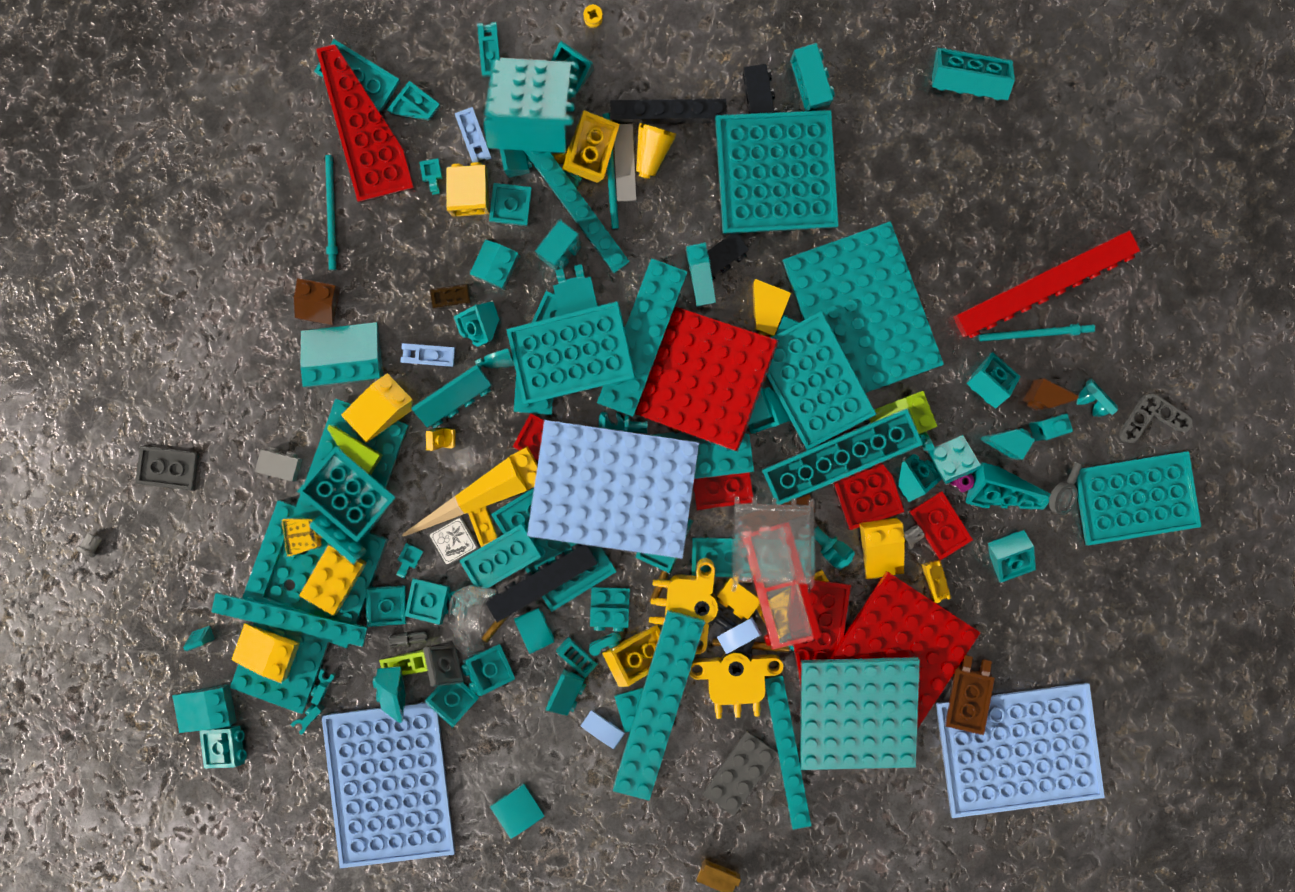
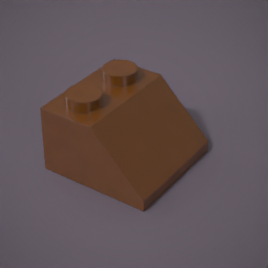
M297 278L294 293L295 318L333 325L340 288L336 285Z
M1043 378L1033 380L1023 401L1027 402V406L1031 409L1043 410L1075 401L1079 396Z

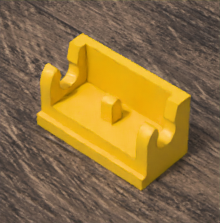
M938 559L921 564L931 600L939 603L942 599H951L941 560Z

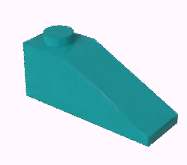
M706 243L686 246L696 305L702 306L716 303Z

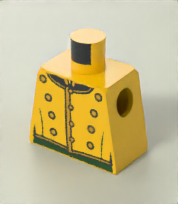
M282 519L287 556L322 545V537L309 527L314 519Z

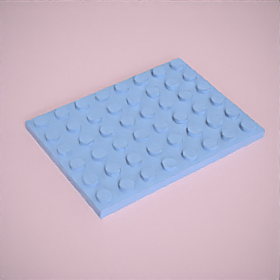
M545 420L527 536L682 558L699 443Z
M1089 683L991 695L984 735L945 727L949 701L936 703L952 818L1105 798Z
M425 702L406 704L403 722L398 723L382 711L381 708L322 715L340 868L454 855L455 846L439 715Z

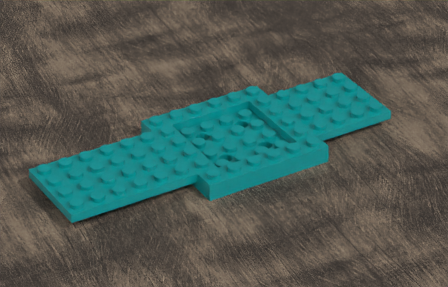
M335 398L306 480L335 446L339 448L327 429L329 425H334L383 455L370 476L386 489L409 425L397 421L366 443L342 417V413L351 404ZM301 494L297 505L284 500H278L242 598L358 625L366 603V588L372 587L389 539L369 532L362 541L358 542L367 550L361 558L367 564L339 612L331 615L299 596L329 543L321 538L322 545L308 550L306 554L298 553L287 556L282 519H316L322 512ZM288 579L293 580L295 583L293 590L286 588V581ZM254 622L253 626L300 642L288 677L280 683L263 677L238 664L230 688L303 714L329 643L348 648L350 644Z

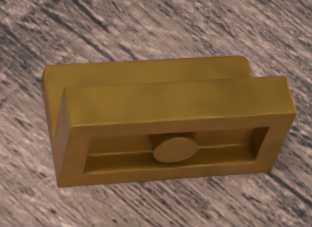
M705 859L696 880L720 892H733L735 886H739L741 877L739 873Z

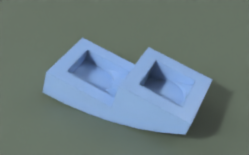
M750 618L719 635L717 638L727 654L762 634L753 618Z
M594 710L590 711L581 724L582 728L612 749L616 748L625 734Z

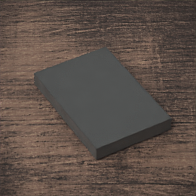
M140 446L135 484L194 491L199 453Z

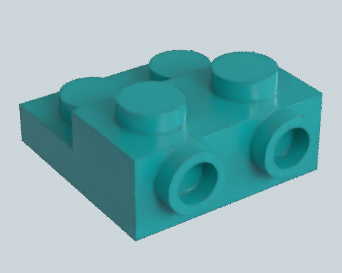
M591 587L590 627H594L596 631H605V627H613V631H624L625 628H628L630 588Z
M500 644L463 660L464 665L461 666L464 675H469L471 683H469L473 694L477 693L478 696H482L515 680Z
M227 726L199 731L204 769L235 768L245 764L247 752L243 749L242 744L245 734L240 726Z

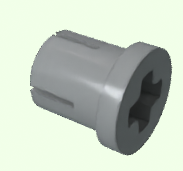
M915 524L904 532L905 546L908 549H912L915 543L925 537L918 525Z
M87 533L80 546H77L76 550L94 558L96 555L95 551L102 539Z

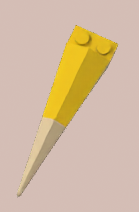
M528 446L510 455L434 512L408 529L402 536L410 535L535 487L538 464Z

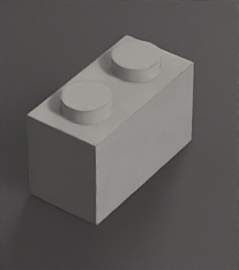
M268 447L267 449L260 450L255 472L294 482L298 479L303 459L297 458L298 454L286 452L285 455L279 453L277 448Z

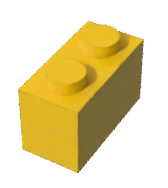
M731 577L727 579L716 594L719 598L718 602L726 608L728 605L734 609L733 613L740 619H743V617L749 619L760 604L756 595Z

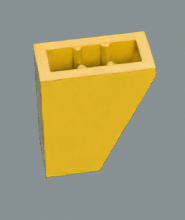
M755 279L752 284L755 331L759 332L758 334L773 337L791 293Z

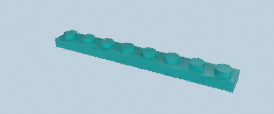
M523 150L611 271L615 273L630 262L550 152Z
M215 593L211 610L212 613L360 647L364 646L368 631L366 626L222 593Z
M783 675L766 677V694L792 829L810 827L811 820Z

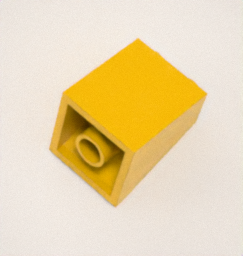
M474 162L470 164L471 166L452 164L451 167H446L447 211L452 217L490 214L487 167L482 165V163Z

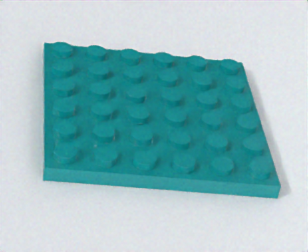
M831 110L716 115L723 234L839 227Z
M919 659L801 660V770L916 767Z

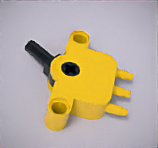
M702 558L698 561L696 576L678 574L672 576L670 580H653V586L667 588L666 599H651V604L666 606L665 616L667 610L705 620L700 637L703 644L697 647L695 654H701L706 650L709 623L711 625L717 623L727 631L738 626L737 623L722 614V608L718 606L717 599L713 593L714 564L708 558ZM703 565L711 567L708 572H702L700 569ZM703 603H704V604H705V608H704V607H701V608L699 609V608H698V604L703 605ZM649 617V623L663 625L665 617Z
M757 638L727 654L724 653L722 657L693 659L689 674L693 679H708L709 695L714 702L717 719L722 718V705L733 704L736 718L741 717V704L753 703L754 716H760V701L765 696V676L779 675L783 670V663L777 655H752L750 650ZM777 661L779 665L777 668L771 669L769 668L770 662ZM738 663L739 669L735 668V670H733L732 665L735 666ZM695 665H700L702 671L695 673L692 671V668Z

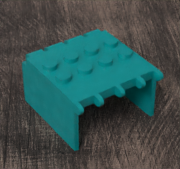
M501 58L500 60L493 61L485 115L487 116L485 117L487 148L565 153V125L573 123V118L566 116V112L574 111V104L567 103V101L576 96V91L572 89L571 83H577L578 79L576 75H571V71H577L579 64L576 62Z

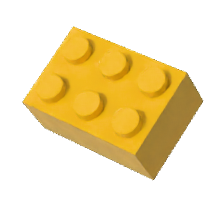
M329 544L299 596L331 615H335L341 609L367 562L359 559L356 563L352 564Z

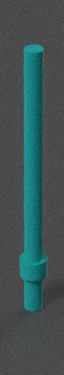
M610 113L602 114L603 118L611 121ZM612 149L607 166L612 229H619Z
M325 155L328 229L326 255H328L329 270H337L336 255H338V247L336 246L333 155Z
M1071 324L1069 327L979 334L978 338L980 342L1065 334L1076 336L1080 335V333L1095 332V325L1080 326L1079 324Z

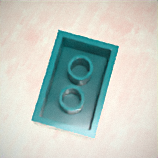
M817 43L795 49L790 60L805 111L826 110L830 107L833 97H835L833 86H829L828 69L823 66L822 60H824L822 49H818Z
M559 220L536 249V253L553 270H565L570 263L568 260L571 255L575 256L581 249L579 234Z

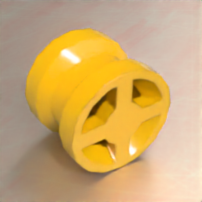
M594 4L585 8L583 13L585 24L590 28L599 27L603 21L601 8Z

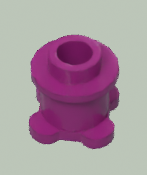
M970 473L950 483L952 486H956L960 492H966L973 487L974 477ZM963 478L966 479L965 484L962 483Z

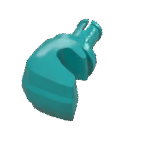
M603 411L599 415L598 428L647 434L648 421H630L629 415H625V418H623L616 412L618 422L613 423L609 418L608 412Z
M819 526L809 534L822 546L820 553L835 568L842 569L852 563L855 552L847 544L838 540L836 535L833 538H829Z

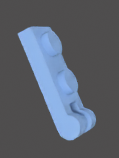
M473 107L454 113L472 162L492 159ZM481 147L483 152L476 154L474 149Z
M402 344L403 357H401L400 363L454 367L455 347ZM411 350L416 351L415 358L410 357Z

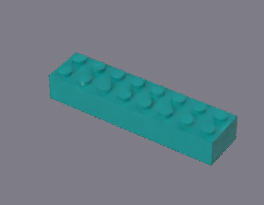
M651 258L625 327L636 378L603 386L597 404L632 417L634 416L687 276V271Z
M905 408L766 467L762 471L776 504L779 506L923 444L909 411Z

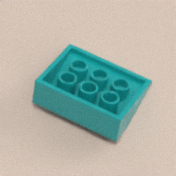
M378 323L301 331V376L303 387L312 388L378 380L383 377Z
M336 446L297 491L356 542L364 539L396 498Z

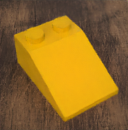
M583 111L567 150L562 169L596 183L603 180L620 124Z
M387 373L372 383L342 413V417L367 443L411 412L413 399Z
M898 518L859 523L866 579L883 577L886 571L892 575L904 574L905 540L903 523Z
M244 623L231 660L263 677L281 683L288 677L300 642Z
M654 625L621 641L619 645L602 652L619 687H628L648 674L661 632L658 625Z

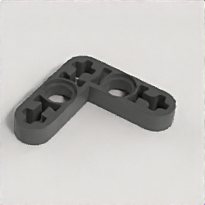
M1146 394L1140 399L1121 428L1119 437L1125 443L1136 442L1153 416L1178 432L1190 430L1192 419L1159 396ZM1153 399L1152 403L1154 405L1147 407L1148 402L1146 400ZM1165 407L1171 411L1168 418L1162 416V409ZM1138 413L1144 415V422L1138 424L1135 420V416ZM1177 418L1178 420H1184V424L1186 425L1179 427L1180 422L1173 419ZM1133 429V431L1131 432L1133 438L1127 439L1128 435L1126 434V431H1131Z

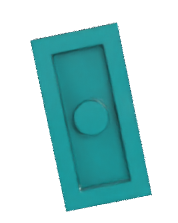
M1092 378L1086 382V386L1078 395L1077 405L1088 404L1097 399L1098 401L1094 405L1092 413L1095 417H1102L1109 413L1113 415L1118 411L1117 404Z

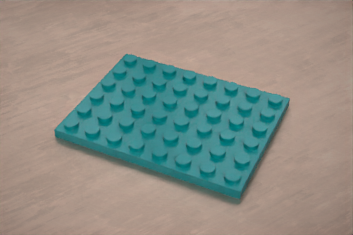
M891 221L782 260L803 319L805 320L822 311L865 393L944 365Z

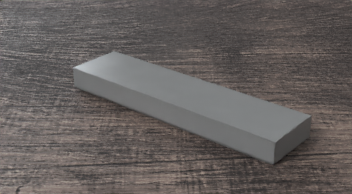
M620 124L614 142L617 202L636 201L633 124Z

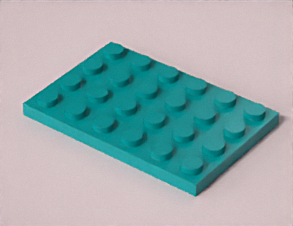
M619 302L506 329L523 405L636 378Z
M822 311L771 337L779 341L767 372V377L807 450L876 415Z
M1189 451L1081 468L1075 481L1085 545L1201 527Z
M534 488L491 514L503 534L523 522L528 529ZM533 537L543 556L525 566L524 569L527 573L531 571L534 574L539 571L538 566L547 561L551 564L556 561L554 557L562 552L568 554L573 551L571 547L577 543ZM589 545L598 564L542 596L551 612L617 572L602 547Z

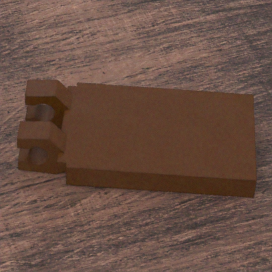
M965 655L961 662V667L955 669L944 726L984 735L995 679L990 674L992 661L982 660L980 672L971 670L973 657Z

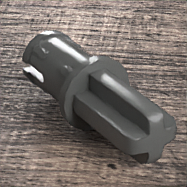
M406 632L402 635L389 636L390 648L399 646L411 647V644L428 641L427 632L411 634Z

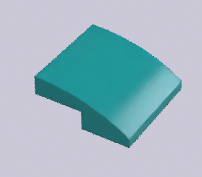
M524 784L489 806L510 839L544 817V814Z

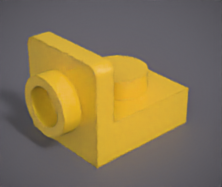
M438 427L426 431V450L434 451L443 447L455 448V429Z

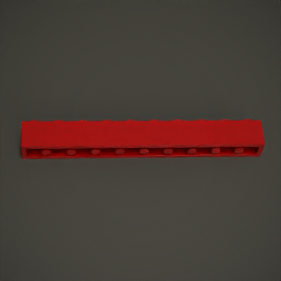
M1127 231L953 318L962 337L968 335L970 338L981 334L979 330L984 327L989 330L998 325L997 321L1003 319L1005 322L1015 317L1014 313L1019 310L1023 313L1032 309L1031 304L1038 302L1040 305L1050 300L1048 296L1054 293L1058 296L1066 292L1065 288L1070 285L1074 288L1083 284L1082 279L1088 276L1090 279L1101 275V270L1106 268L1109 271L1117 267V262L1121 260L1127 262L1134 259V254L1139 252L1140 249L1131 231Z

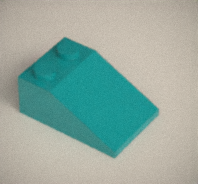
M230 684L172 695L179 733L217 729L231 726L237 722Z

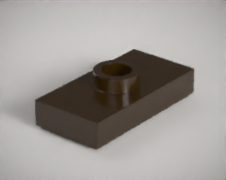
M468 284L430 289L433 309L471 304Z

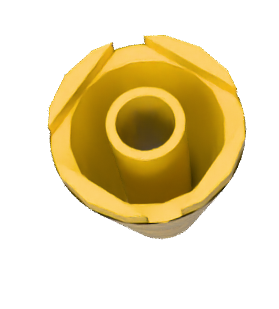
M642 123L639 124L636 171L640 172L639 176L650 179L651 176L656 175L676 138V133Z

